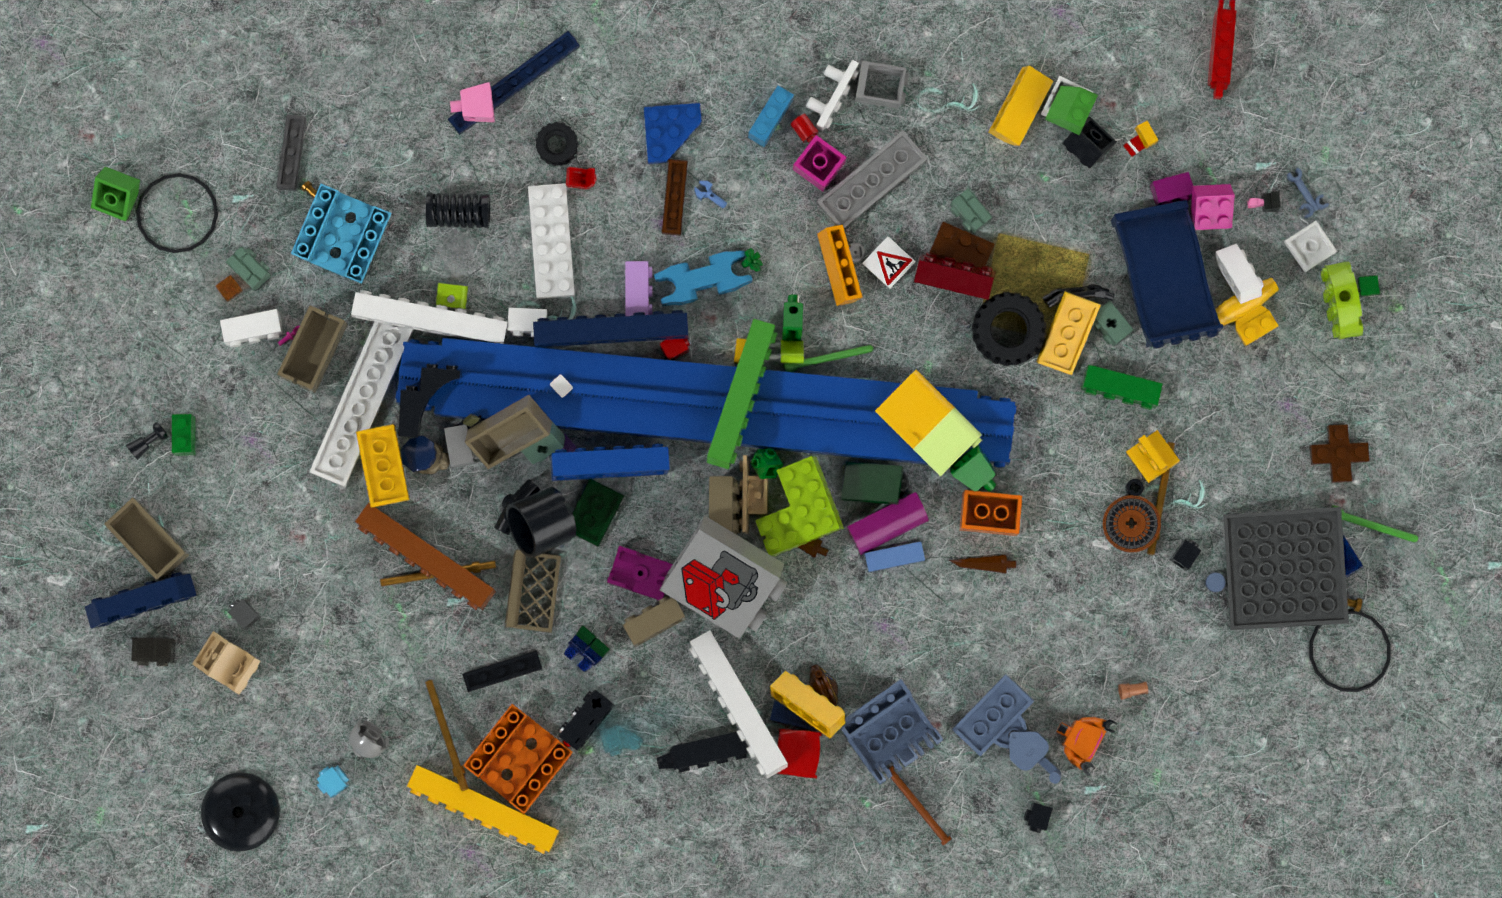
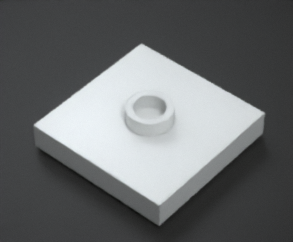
M1314 221L1284 241L1305 273L1338 252L1317 221Z

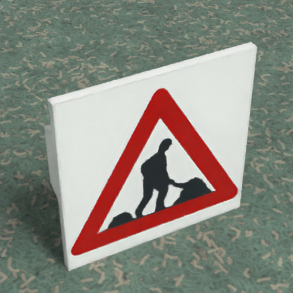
M887 237L862 264L891 289L916 261L891 238Z

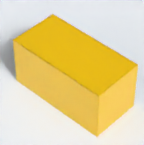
M1148 121L1136 126L1135 130L1146 149L1159 141Z
M737 338L734 364L739 363L746 339Z

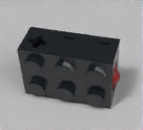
M596 690L593 693L589 691L583 698L585 703L582 707L577 706L571 714L573 717L569 723L565 722L558 730L560 732L559 737L563 739L565 746L573 747L575 750L580 751L615 706ZM601 699V708L596 707L594 709L595 705L593 701H599Z

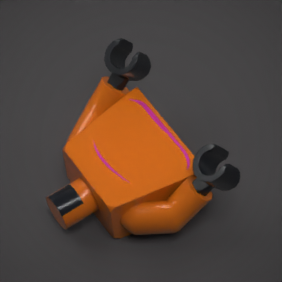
M1082 717L1079 721L1075 720L1071 727L1061 722L1056 730L1057 733L1065 736L1062 745L1070 763L1081 769L1087 776H1090V773L1087 772L1089 767L1095 769L1091 760L1106 730L1111 733L1115 732L1110 729L1111 724L1117 725L1113 720Z

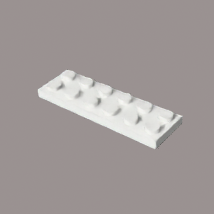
M566 183L528 186L537 299L575 296Z

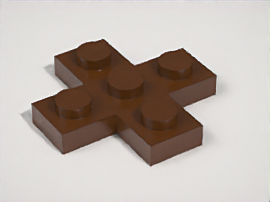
M1348 424L1328 425V444L1310 445L1311 465L1330 464L1331 483L1352 482L1351 463L1370 461L1368 443H1349Z

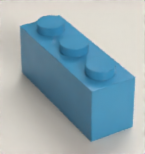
M777 85L750 129L748 138L765 147L793 102L794 94Z

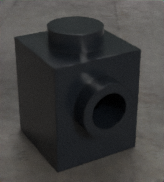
M1034 802L1031 803L1030 810L1027 809L1024 815L1025 825L1030 826L1029 830L1041 833V830L1047 831L1053 808Z

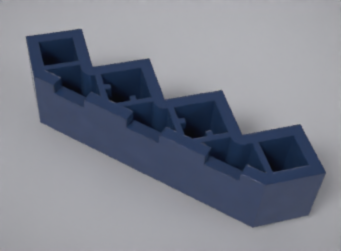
M182 572L170 575L171 578L162 581H149L144 583V586L130 591L129 589H124L111 597L92 599L91 604L85 606L90 628L108 626L118 620L133 618L144 612L158 610L169 604L187 601L197 596L191 574L182 575Z

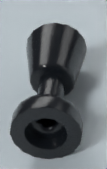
M158 422L153 424L152 428L154 431L144 439L140 437L126 445L137 460L150 448L149 444L158 437L162 440L169 437Z

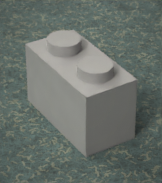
M467 425L444 428L452 468L474 465V459H478L465 443L469 429Z

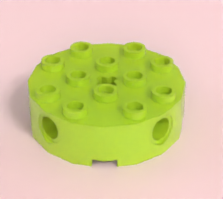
M1344 261L1324 265V268L1320 271L1322 282H1325L1326 288L1323 292L1324 303L1329 305L1326 313L1328 322L1332 321L1333 337L1341 340L1348 337L1363 336V323L1360 317L1362 316L1361 303L1350 262Z

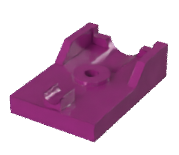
M619 546L607 583L656 600H661L665 593L660 591V588L673 564ZM639 571L643 572L642 576L638 575Z

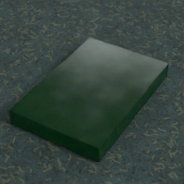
M846 462L841 499L843 501L899 505L903 466Z
M589 479L573 511L576 536L599 547L624 495Z

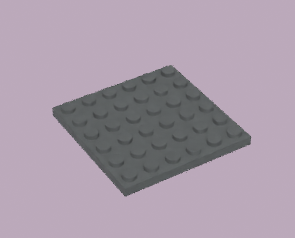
M1341 507L1223 515L1230 630L1349 624Z

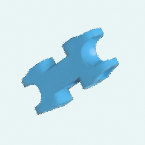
M725 251L709 257L710 265L690 270L688 263H680L654 274L655 282L670 281L676 287L673 294L661 299L662 306L685 305L698 300L696 292L708 288L717 287L718 294H726L752 283L751 275L736 276L731 271V266L735 262L746 258L745 251Z

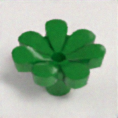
M752 248L745 251L746 258L741 262L743 268L750 266L751 270L755 272L760 271V266H763L761 260H758L760 258L759 252L754 254Z

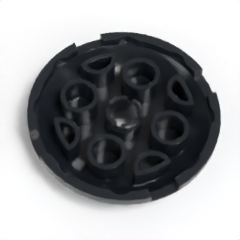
M233 773L217 780L208 789L201 806V820L205 832L214 843L230 851H248L265 843L276 829L280 816L279 801L273 788L260 777L250 773ZM239 806L244 810V814L240 818L234 813L235 809Z

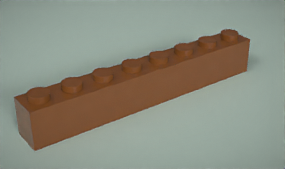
M370 503L366 505L355 520L359 525L357 529L366 535L371 533L375 536L373 540L380 545L387 544L390 547L388 550L396 556L399 554L405 557L404 561L412 567L415 564L419 566L422 574L428 578L432 575L437 579L436 583L444 589L448 586L452 589L451 594L461 599L464 597L468 600L467 605L474 610L480 608L483 611L496 593L494 588L376 507L371 508Z

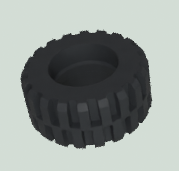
M1003 292V294H996L989 300H986L978 309L973 319L972 338L977 350L983 354L985 359L991 360L994 364L1015 366L1032 358L1041 348L1046 336V322H1044V314L1039 310L1037 303H1033L1028 296L1024 297L1020 295L1021 293ZM1002 312H1015L1026 323V336L1017 346H1002L992 336L991 324L994 318Z

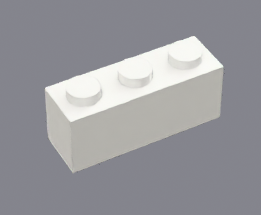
M1237 243L1216 251V264L1240 304L1262 296L1263 282L1260 277L1256 276L1252 263H1248L1244 250H1240Z
M277 309L220 320L224 343L227 346L230 345V347H239L244 342H249V344L258 343L260 339L264 338L274 340L278 339L279 335H284L280 312Z

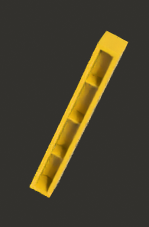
M416 765L407 784V787L411 788V793L417 796L424 794L428 796V801L437 805L439 802L446 804L445 809L454 813L459 810L464 813L463 817L474 821L476 818L482 821L480 825L491 829L492 826L500 829L498 833L508 838L511 834L517 837V842L525 846L530 843L535 846L534 850L545 854V851H551L560 831L474 790L467 789L461 791L458 783L419 765Z

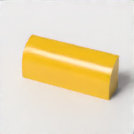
M1030 65L1022 67L988 133L1008 144L1020 146L1053 80Z

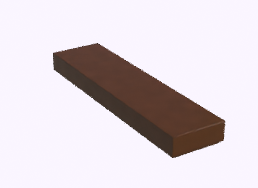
M669 159L662 234L681 236L688 161Z

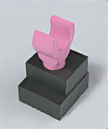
M1279 191L1263 193L1262 199L1249 198V201H1247L1248 208L1262 206L1263 212H1278L1281 208Z

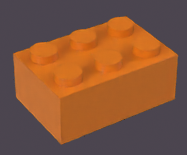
M964 490L962 493L959 531L1017 536L1020 530L1022 496Z

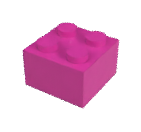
M816 135L794 163L793 170L824 192L846 163L847 157Z
M1230 184L1192 186L1190 217L1195 230L1232 228L1235 194Z

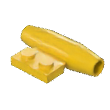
M1271 277L1262 281V296L1240 304L1234 295L1215 309L1220 324H1223V326L1235 321V330L1245 346L1278 327L1271 312L1262 306L1279 290L1276 282Z

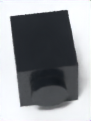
M1190 539L1189 541L1184 540L1170 561L1187 571L1202 550L1198 548L1199 545Z

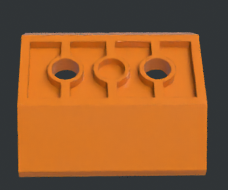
M511 704L463 766L525 814L572 755L573 751L519 708ZM530 738H534L537 741L536 748L532 750L526 746V742ZM510 769L513 776L510 780L502 778L503 770Z

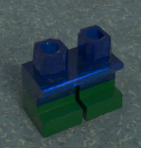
M582 625L575 636L568 642L569 646L565 650L564 655L571 661L578 653L584 658L577 666L582 671L587 672L592 666L596 667L611 650Z

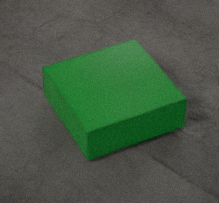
M1378 275L1357 278L1360 297L1380 294Z

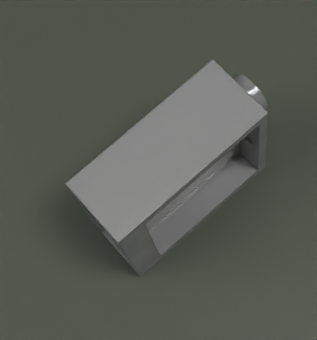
M862 61L855 102L899 109L901 103H905L906 93L903 92V87L908 85L909 75L906 74L907 68ZM874 72L900 77L896 101L864 95L867 73Z

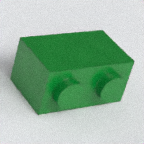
M172 414V453L176 456L195 455L196 417L192 414Z

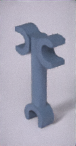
M1297 168L1295 170L1297 177H1293L1291 173H1288L1286 176L1290 182H1295L1307 203L1303 204L1299 210L1308 209L1309 214L1304 216L1305 219H1308L1315 211L1327 208L1329 203L1324 205L1319 203V200L1324 197L1323 194L1317 196L1315 200L1313 199L1301 179V169Z

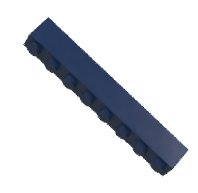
M674 310L670 314H664L663 311L652 312L653 315L637 312L633 313V316L619 313L614 314V317H606V315H595V318L576 316V319L569 320L568 317H557V320L549 321V318H539L533 322L535 347H556L689 339L687 313H683V310Z

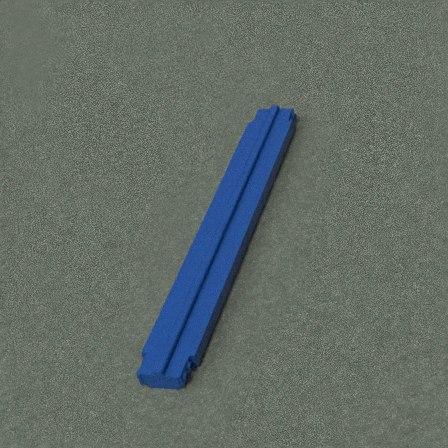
M442 338V345L433 341H428L427 344H420L419 340L409 339L408 342H403L404 353H402L401 365L399 367V383L395 399L396 403L400 405L401 389H406V386H418V390H420L421 368L427 367V364H438V368H446V365H457L458 369H462V377L448 382L437 390L429 400L424 411H431L433 408L434 415L437 417L465 419L470 414L481 415V421H484L525 396L530 395L559 429L712 443L737 367ZM766 370L764 377L759 378L760 389L758 395L754 394L752 400L755 403L752 412L748 411L746 417L749 418L747 428L742 429L741 435H743L742 447L773 448L774 450L928 465L875 412L902 383ZM560 374L573 386V389L563 398L550 386V383ZM934 386L982 434L980 437L982 441L978 445L990 463L994 464V467L999 468L1009 465V454L1012 448L1014 433V415L1016 414L1015 402H1011L1010 398H999V400H992L990 396H980V398H977L978 391ZM971 446L964 454H966L973 447Z

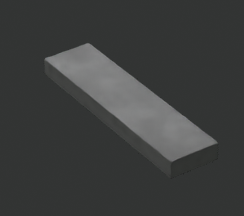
M287 114L277 189L296 191L306 116Z

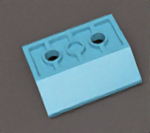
M320 184L291 254L362 284L392 213ZM348 213L356 215V220L353 223L346 221ZM333 248H340V257L333 258L331 250Z

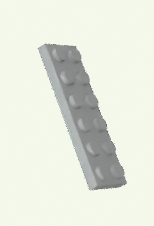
M902 131L819 199L817 204L836 226L843 225L845 229L926 162L928 158L908 135Z

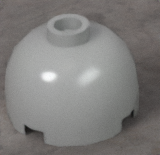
M359 720L349 736L353 753L358 757L365 758L379 756L388 747L389 740L387 736L384 739L380 735L383 732L380 728L366 720L363 723Z

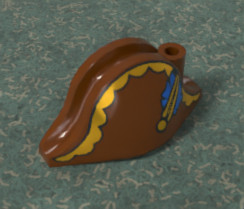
M817 664L811 666L809 685L820 696L824 695L830 703L837 706L838 685L836 680Z

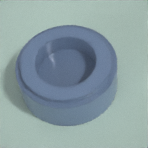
M1212 573L1205 580L1206 588L1211 592L1221 591L1226 583L1225 578L1220 573Z

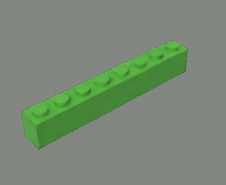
M753 318L707 455V463L725 469H729L731 464H735L737 458L735 450L737 446H741L743 440L741 432L742 429L747 428L749 418L746 417L748 411L752 412L755 401L752 399L754 394L758 395L761 385L758 381L760 377H764L766 371L764 363L765 360L769 361L772 352L769 349L771 343L775 344L778 333L775 332L774 324Z

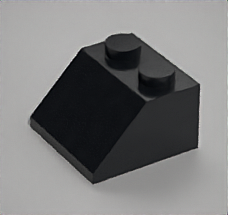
M1089 116L1080 135L1071 132L1062 144L1084 166L1090 169L1117 141Z

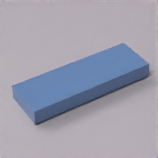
M921 542L864 553L868 572L925 561Z

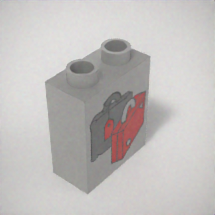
M704 516L666 574L660 591L740 639L747 627L755 632L758 630L767 615V611L762 609L761 606L767 597L776 602L784 591L787 581L780 578L784 563L707 516Z

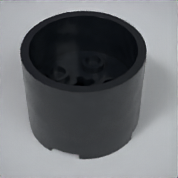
M554 487L546 488L515 501L506 508V519L510 533L520 551L528 558H534L568 543L572 538L576 537V524L573 513L569 514L566 505L563 503L566 499Z

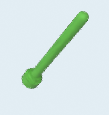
M872 345L807 358L804 359V363H783L785 372L797 371V368L870 353L874 348Z
M1341 509L1342 520L1411 542L1418 541L1417 535L1345 513Z

